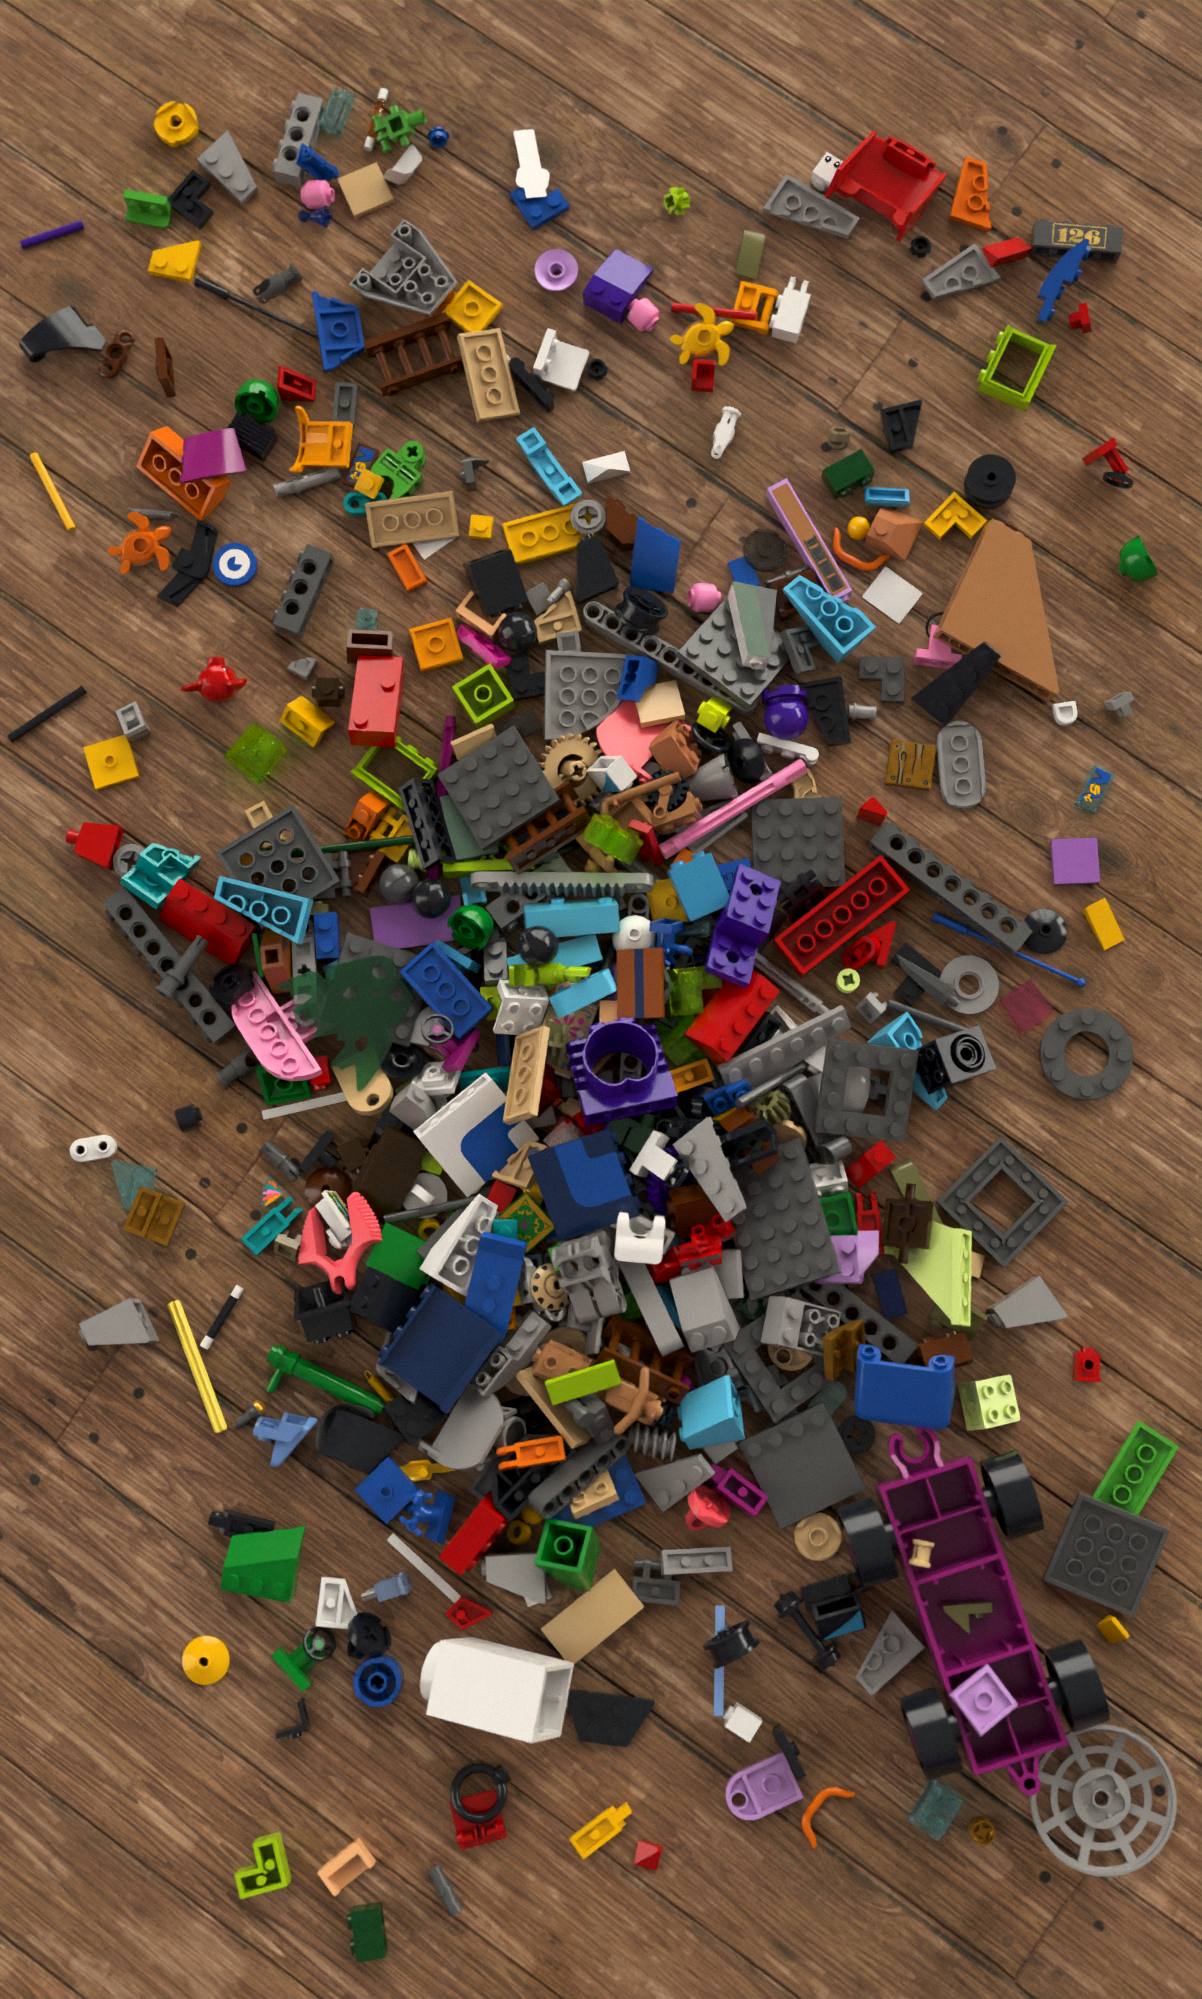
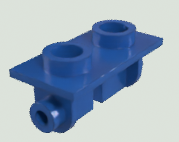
M303 143L301 144L296 160L298 166L317 180H326L328 183L330 179H337L340 172L336 166H332L316 154L312 148H308Z

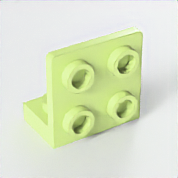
M1010 1374L958 1384L967 1431L988 1429L1020 1421Z

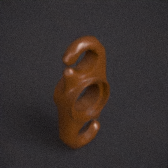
M128 330L118 332L112 343L107 347L106 358L102 365L104 367L111 365L113 369L110 373H105L104 368L99 367V374L103 378L111 379L117 376L121 367L127 361V352L132 344L130 342L123 344L121 338L128 336L130 341L134 342L135 336L132 332ZM121 350L123 354L119 359L111 358L113 351Z

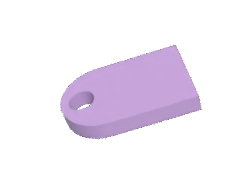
M782 1751L736 1772L729 1779L725 1790L729 1809L737 1817L744 1820L759 1819L804 1798ZM736 1793H742L746 1798L741 1806H736L732 1803V1797Z

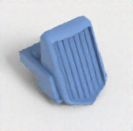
M284 1412L281 1421L259 1416L254 1426L253 1435L258 1436L257 1439L270 1442L271 1439L276 1440L270 1466L277 1467L284 1462L318 1420L317 1418H307Z

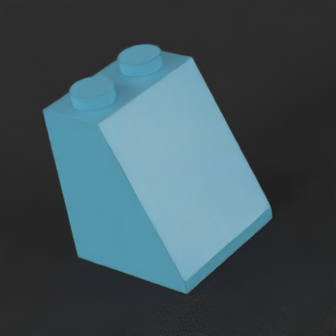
M729 1375L687 1393L680 1403L681 1406L677 1407L678 1416L683 1426L679 1428L680 1438L682 1442H686L689 1450L745 1439L741 1400Z

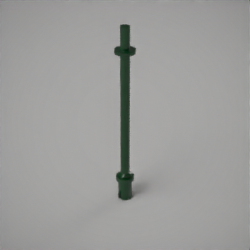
M413 835L319 846L323 854L413 844L414 848L417 849ZM261 850V853L268 854L272 850ZM295 850L292 853V858L304 856L302 850Z

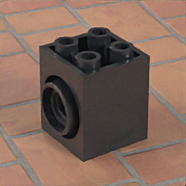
M980 1025L935 1039L915 1049L919 1051L917 1067L928 1095L974 1080L996 1069Z

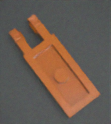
M562 1435L514 1443L515 1445L496 1450L499 1456L516 1453L517 1460L500 1463L499 1470H510L517 1467L521 1469L566 1461Z

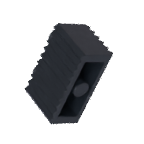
M237 412L229 427H227V429L234 428L240 449L262 461L266 460L278 441L274 428L265 423L263 426L258 424L256 419L247 413L242 415Z

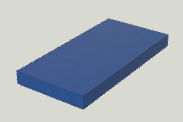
M434 941L399 971L436 1014L445 1015L452 1021L453 1033L459 1040L494 1010ZM441 1019V1020L447 1025V1027L451 1030V1027H450V1025L448 1024V1022L445 1021V1020H443V1019Z

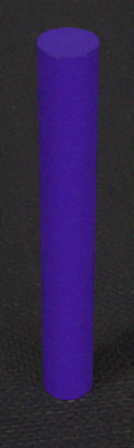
M82 220L21 240L20 244L22 249H26L85 228Z

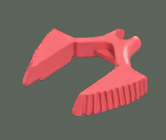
M353 1192L347 1198L353 1243L350 1244L343 1259L333 1261L328 1256H325L327 1255L323 1221L320 1220V1213L316 1206L308 1212L307 1220H305L304 1229L302 1230L298 1264L304 1266L317 1265L328 1275L332 1291L336 1294L343 1292V1280H345L348 1290L355 1289L356 1268L364 1250L382 1241L378 1220H376V1216H374V1212H372L369 1204H367L366 1199L364 1200L363 1196L360 1197L358 1192Z

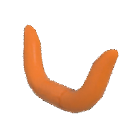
M834 528L832 547L836 556L843 562L862 571H871L877 569L890 558V555H882L873 562H863L847 554L840 546V531L838 528Z
M827 1787L820 1791L813 1799L802 1818L803 1832L813 1849L817 1845L816 1836L811 1829L813 1815L828 1797L852 1798L856 1793L839 1787Z

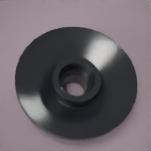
M741 738L732 743L728 751V761L735 777L746 783L759 780L764 774L766 760L761 747L749 738Z
M1039 909L1033 911L1025 918L1024 921L1030 926L1029 929L1033 931L1024 942L1030 950L1039 954H1050L1057 951L1064 944L1067 937V927L1063 918L1058 913L1048 909ZM1043 926L1049 928L1048 934L1042 932Z
M391 1043L380 1051L378 1058L383 1072L395 1079L406 1080L414 1078L422 1072L424 1067L422 1053L412 1045L407 1048Z

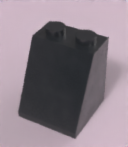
M502 549L463 563L464 570L475 592L483 615H490L491 618L501 616L503 610L511 608L512 611L524 607V602L529 601L511 549Z
M368 1266L347 1309L369 1324L393 1335L399 1325L404 1327L408 1321L406 1315L413 1306L417 1308L422 1299L419 1298L421 1294Z

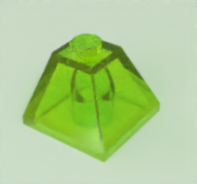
M252 722L224 757L259 784L285 754L287 749L271 733Z

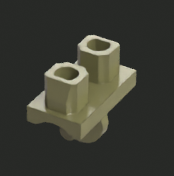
M547 1020L546 1027L550 1028L545 1063L561 1066L570 1025Z

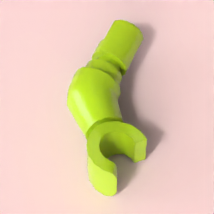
M549 963L542 967H535L529 964H513L509 966V985H525L528 987L535 984L560 985L562 982L566 983L567 981L569 983H579L581 977L590 975L591 967L570 966L568 968V966H563L561 963Z

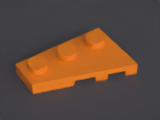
M968 156L964 158L948 219L989 232L991 230V221H989L990 204L987 198L988 178L986 162Z

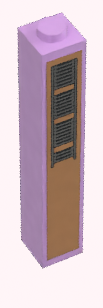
M787 478L767 488L766 497L804 563L809 566V569H814L818 586L834 598L842 599L843 603L849 602L852 589Z

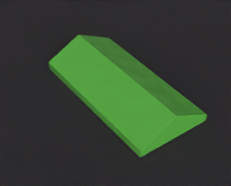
M1137 1420L1092 1497L1138 1515L1179 1446Z

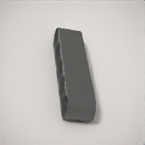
M622 1433L620 1435H613L609 1441L604 1442L599 1447L591 1440L531 1492L528 1497V1505L544 1519L552 1518L622 1457L629 1449L630 1440Z

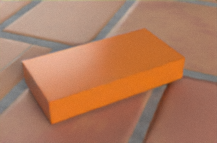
M407 544L387 553L391 564L408 593L427 584V580Z

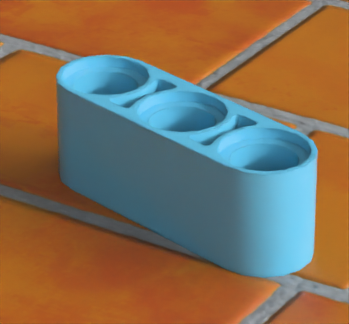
M606 968L580 980L579 983H574L550 995L548 999L557 1017L562 1018L617 991V985L609 968Z

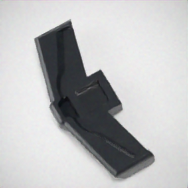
M199 519L197 520L191 550L189 551L181 547L171 566L178 573L157 594L158 599L178 607L196 586L206 578L210 571V563L218 535V530L212 525Z

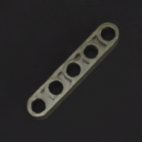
M910 1158L888 1168L901 1197H905L906 1183L916 1184L914 1198L931 1201ZM933 1205L932 1221L943 1225Z

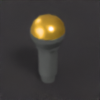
M259 1400L253 1401L248 1411L233 1423L234 1427L238 1429L252 1418L262 1416L265 1412L264 1404Z

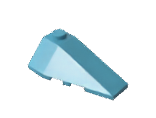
M907 1011L880 1029L867 1043L917 1049L923 1046L920 1041L923 1036ZM916 1066L913 1091L934 1110H937L948 1098L944 1089L928 1095L926 1088L923 1086L919 1069Z

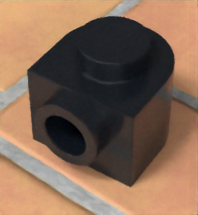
M191 1104L175 1110L176 1120L182 1132L186 1133L202 1127L200 1121L203 1120V1115L199 1107Z

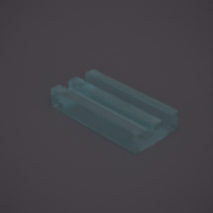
M337 87L333 88L320 122L321 129L341 135L355 99L353 92L349 94L346 90L342 89V91H339ZM337 97H339V99H338V101H337V104H336V107H335V109H334V112H333V114H332L331 120H330V122H329V125H327V123H328V121H329V118H330V115H331V113H332V110H333V108H334L335 102H336V100H337ZM344 99H347L342 115L338 122L337 128H335L334 125L339 115Z

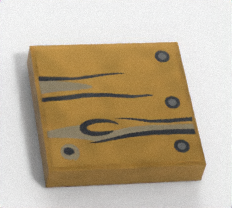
M892 739L885 785L930 791L936 746Z

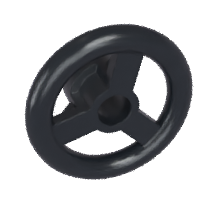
M698 722L692 724L691 733L697 741L699 750L706 754L711 752L722 754L730 750L731 741L721 728L714 734ZM720 743L724 744L723 747H718L716 745Z

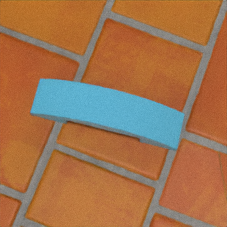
M535 427L516 438L517 443L534 470L564 507L583 495L573 479L567 476L551 454L546 442Z

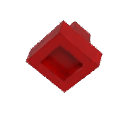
M1087 302L1078 304L1079 311L1068 315L1071 329L1082 327L1083 334L1092 332Z

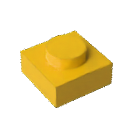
M363 468L354 489L372 499H376L384 478Z
M471 515L469 539L491 541L493 517Z

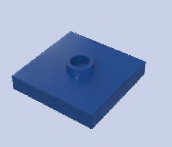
M390 1456L354 1489L385 1524L389 1523L410 1502L405 1501L406 1495H413V1493L420 1491Z

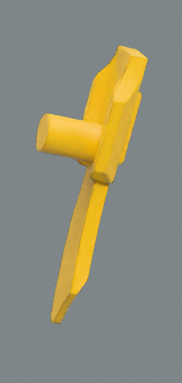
M428 1459L410 1461L408 1464L400 1466L413 1482L430 1480L432 1473L455 1471L443 1466L439 1462L431 1464V1461Z

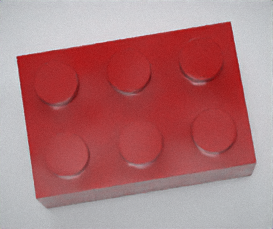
M492 1490L482 1499L438 1557L460 1575H462L465 1569L469 1572L472 1570L509 1521L493 1505Z

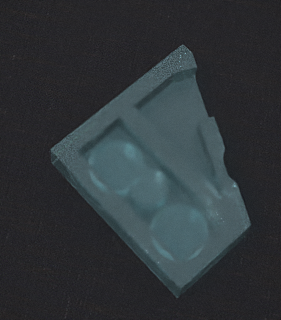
M112 1160V1168L123 1209L130 1211L140 1186L153 1190L157 1168Z

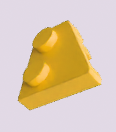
M196 240L154 250L148 268L149 275L191 283L201 249V242Z

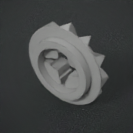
M583 500L573 507L570 520L573 528L579 531L580 534H592L599 532L605 525L606 513L598 502ZM586 510H589L590 516L594 517L591 519L590 525L586 523L585 519H582L586 516Z
M127 844L119 848L113 858V867L116 873L121 877L127 874L132 868L129 869V865L123 860H131L135 856L134 860L137 861L139 854L144 849L136 844Z

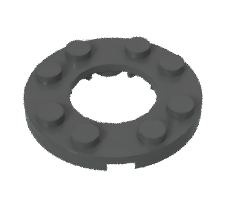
M1083 1008L1066 1012L1049 1025L1041 1039L1039 1060L1043 1074L1057 1091L1076 1100L1089 1101L1100 1099L1113 1093L1124 1083L1132 1067L1133 1049L1126 1030L1115 1018L1096 1009ZM1080 1032H1090L1104 1040L1108 1047L1109 1058L1106 1067L1095 1076L1085 1077L1076 1074L1068 1067L1064 1058V1049L1071 1036Z

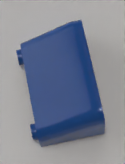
M859 1345L855 1387L856 1416L864 1420L941 1430L948 1426L955 1398L954 1356H933L928 1363V1367L881 1361V1351L877 1347Z

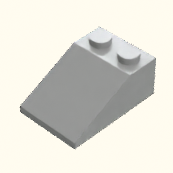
M714 1266L670 1278L669 1281L681 1328L691 1352L735 1340L740 1327Z

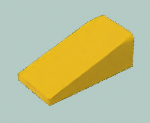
M1105 898L1086 907L1082 911L1104 951L1125 940Z

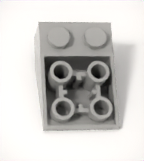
M769 1296L761 1343L824 1357L822 1338L839 1327L841 1311L788 1297Z

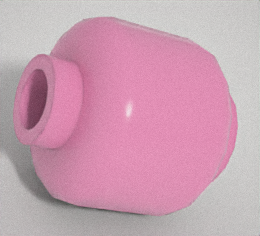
M309 180L301 188L302 203L311 210L328 209L331 202L334 201V189L330 188L326 180Z
M647 298L640 299L639 301L635 299L628 306L629 313L627 319L640 332L646 330L649 332L658 324L660 320L658 318L659 310Z
M696 583L688 590L687 604L696 613L714 612L717 605L721 603V592L717 591L716 586L712 583Z

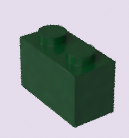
M860 449L823 469L821 478L835 500L840 496L841 498L849 496L853 489L859 486L863 488L870 484L875 470L863 450Z
M382 1902L353 1906L351 1914L347 1915L348 1929L353 1930L354 1939L350 1940L351 1954L356 1955V1962L386 1958L388 1947Z

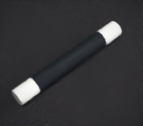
M236 1284L200 1346L207 1350L209 1349L244 1288Z

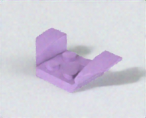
M858 1231V1235L831 1236L842 1273L815 1281V1283L862 1284L865 1271L879 1255V1231Z

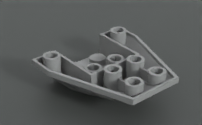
M403 219L390 235L393 242L391 248L370 272L362 268L349 283V286L366 298L431 316L458 283L421 230Z

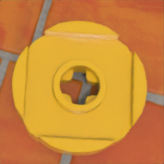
M174 101L168 102L158 109L154 127L159 138L163 142L168 143L170 147L176 148L179 145L186 144L198 134V119L194 110L188 104H177ZM176 120L177 122H182L180 123V126L172 127L173 121Z

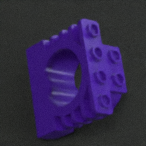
M634 1017L619 1018L608 1023L599 1022L589 1026L588 1038L573 1039L566 1044V1055L575 1082L576 1092L578 1093L579 1105L585 1126L677 1107L676 1089L671 1072L668 1071L667 1061L664 1058V1051L661 1047L656 1025L635 1024ZM614 1052H625L636 1056L642 1061L646 1067L647 1076L640 1079L627 1077L620 1083L609 1084L596 1077L592 1071L597 1061L603 1056Z

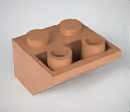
M677 719L651 741L648 749L663 770L667 773L668 770H673L674 773L679 772L685 779L696 773L702 757V751L698 749V744L696 742L693 743L689 737L690 734L684 724L681 725Z

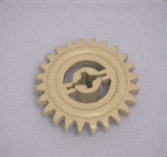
M571 733L567 735L566 739L565 736L560 735L558 741H551L552 747L545 746L547 754L540 755L544 761L539 762L538 765L542 768L553 789L563 784L566 780H583L580 785L573 788L579 796L573 802L575 805L578 802L580 806H586L585 800L588 802L594 801L591 794L595 796L600 795L596 790L599 787L588 775L587 769L598 759V755L602 753V750H594L597 743L592 742L588 745L590 738L585 737L581 740V734H577L574 739ZM574 754L581 758L578 761L564 762L558 775V765L565 756Z

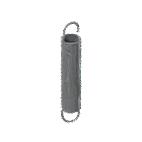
M126 508L131 509V512L143 514L148 519L171 521L173 518L172 511Z

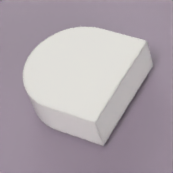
M1075 701L1052 705L1054 719L1059 725L1069 726L1076 720L1077 707Z

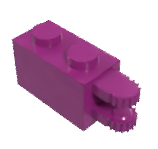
M711 1464L710 1466L715 1471V1474L708 1479L715 1485L712 1489L749 1518L755 1517L768 1499V1496L732 1468L723 1470L721 1467Z

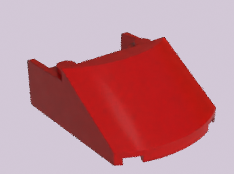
M872 131L837 168L825 198L829 199L835 192H838L843 198L853 197L892 221L894 227L900 231L896 238L900 242L909 231L913 230L941 187L947 174L943 172L941 175L935 169L936 163L911 145L891 136L887 140L877 137V132Z

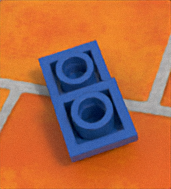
M742 1080L717 1088L703 1095L716 1117L733 1107L737 1109L738 1106L735 1100L750 1092L752 1088L747 1080Z

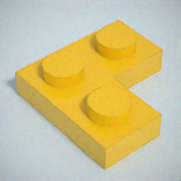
M953 492L924 522L923 526L939 540L954 525L972 539L986 524L987 520L958 494Z

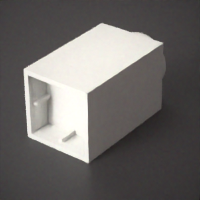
M474 1637L440 1640L430 1649L421 1672V1694L425 1700L429 1701L426 1715L529 1743L561 1737L574 1663Z

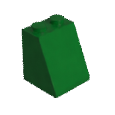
M385 1223L380 1233L382 1241L375 1243L365 1265L420 1291L422 1287L426 1288L431 1276L419 1269L425 1259L416 1250L428 1242L389 1223Z
M549 1518L545 1522L534 1564L566 1587L590 1591L601 1544L593 1527Z

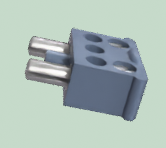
M408 1571L380 1580L374 1584V1588L366 1590L365 1593L361 1594V1597L367 1596L362 1598V1600L367 1601L378 1598V1602H382L400 1595L409 1594L413 1587Z

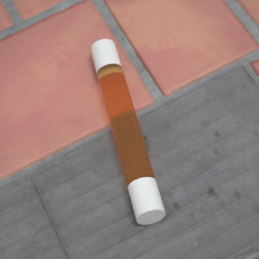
M380 88L373 116L377 114L382 115L388 95V90L385 88ZM372 120L364 145V149L367 151H372L376 138L373 130L375 125Z

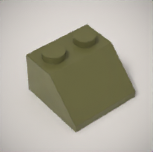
M934 1303L927 1317L932 1319L930 1323L941 1330L945 1327L950 1331H958V1334L965 1332L967 1341L973 1339L988 1318L986 1314L971 1306L970 1326L951 1325V1320L936 1303Z

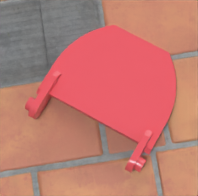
M621 702L596 728L597 740L605 756H622L637 775L635 779L639 780L640 785L648 783L652 778L650 774L642 769L654 757L648 749L650 743L672 722L641 728L635 702ZM680 720V724H684L687 727L690 734L689 737L691 738V740H694V737L691 733V726H688L687 724H685V722Z

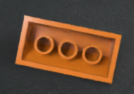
M168 426L150 432L136 467L193 516L201 521L204 520L225 497L232 480L224 475L215 479H202L196 483L180 484L179 478L183 472L181 460L184 454V440Z

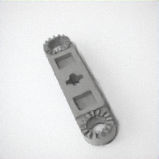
M308 920L309 930L304 936L303 944H297L292 941L294 1016L297 1024L302 1028H311L318 1021L315 931L311 920ZM304 967L311 971V973H307V977H303L299 973L303 971ZM311 1011L313 1013L312 1019L307 1022L301 1020L300 1015L302 1012Z

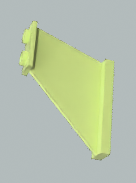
M932 1221L929 1249L916 1248L909 1250L908 1264L902 1265L951 1320V1325L970 1326L972 1231L961 1228L954 1229ZM883 1246L885 1254L893 1255L898 1260V1248Z

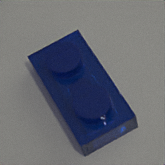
M896 1268L872 1274L884 1318L890 1319L908 1314Z

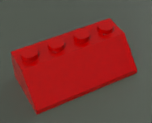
M180 878L166 897L159 917L160 922L192 942L196 939L197 935L201 936V939L207 940L209 945L205 950L227 965L233 963L236 966L253 941L252 933L258 934L259 932L254 925Z
M753 971L747 988L724 980L684 1033V1036L716 1064L728 1062L780 990L764 976Z

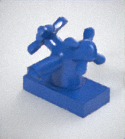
M661 918L650 922L649 931L657 932L656 948H663L664 965L666 967L676 964L674 959L675 953L692 956L693 951L689 946L674 944L675 934L684 930L685 921Z
M424 1490L413 1493V1495H406L405 1501H412L413 1504L408 1503L405 1506V1510L413 1514V1517L406 1520L403 1516H400L399 1521L404 1524L409 1532H415L417 1536L423 1535L416 1528L419 1523L428 1524L425 1537L434 1542L444 1544L456 1496L437 1490L432 1506L426 1505L424 1499L433 1498L432 1493L425 1494Z

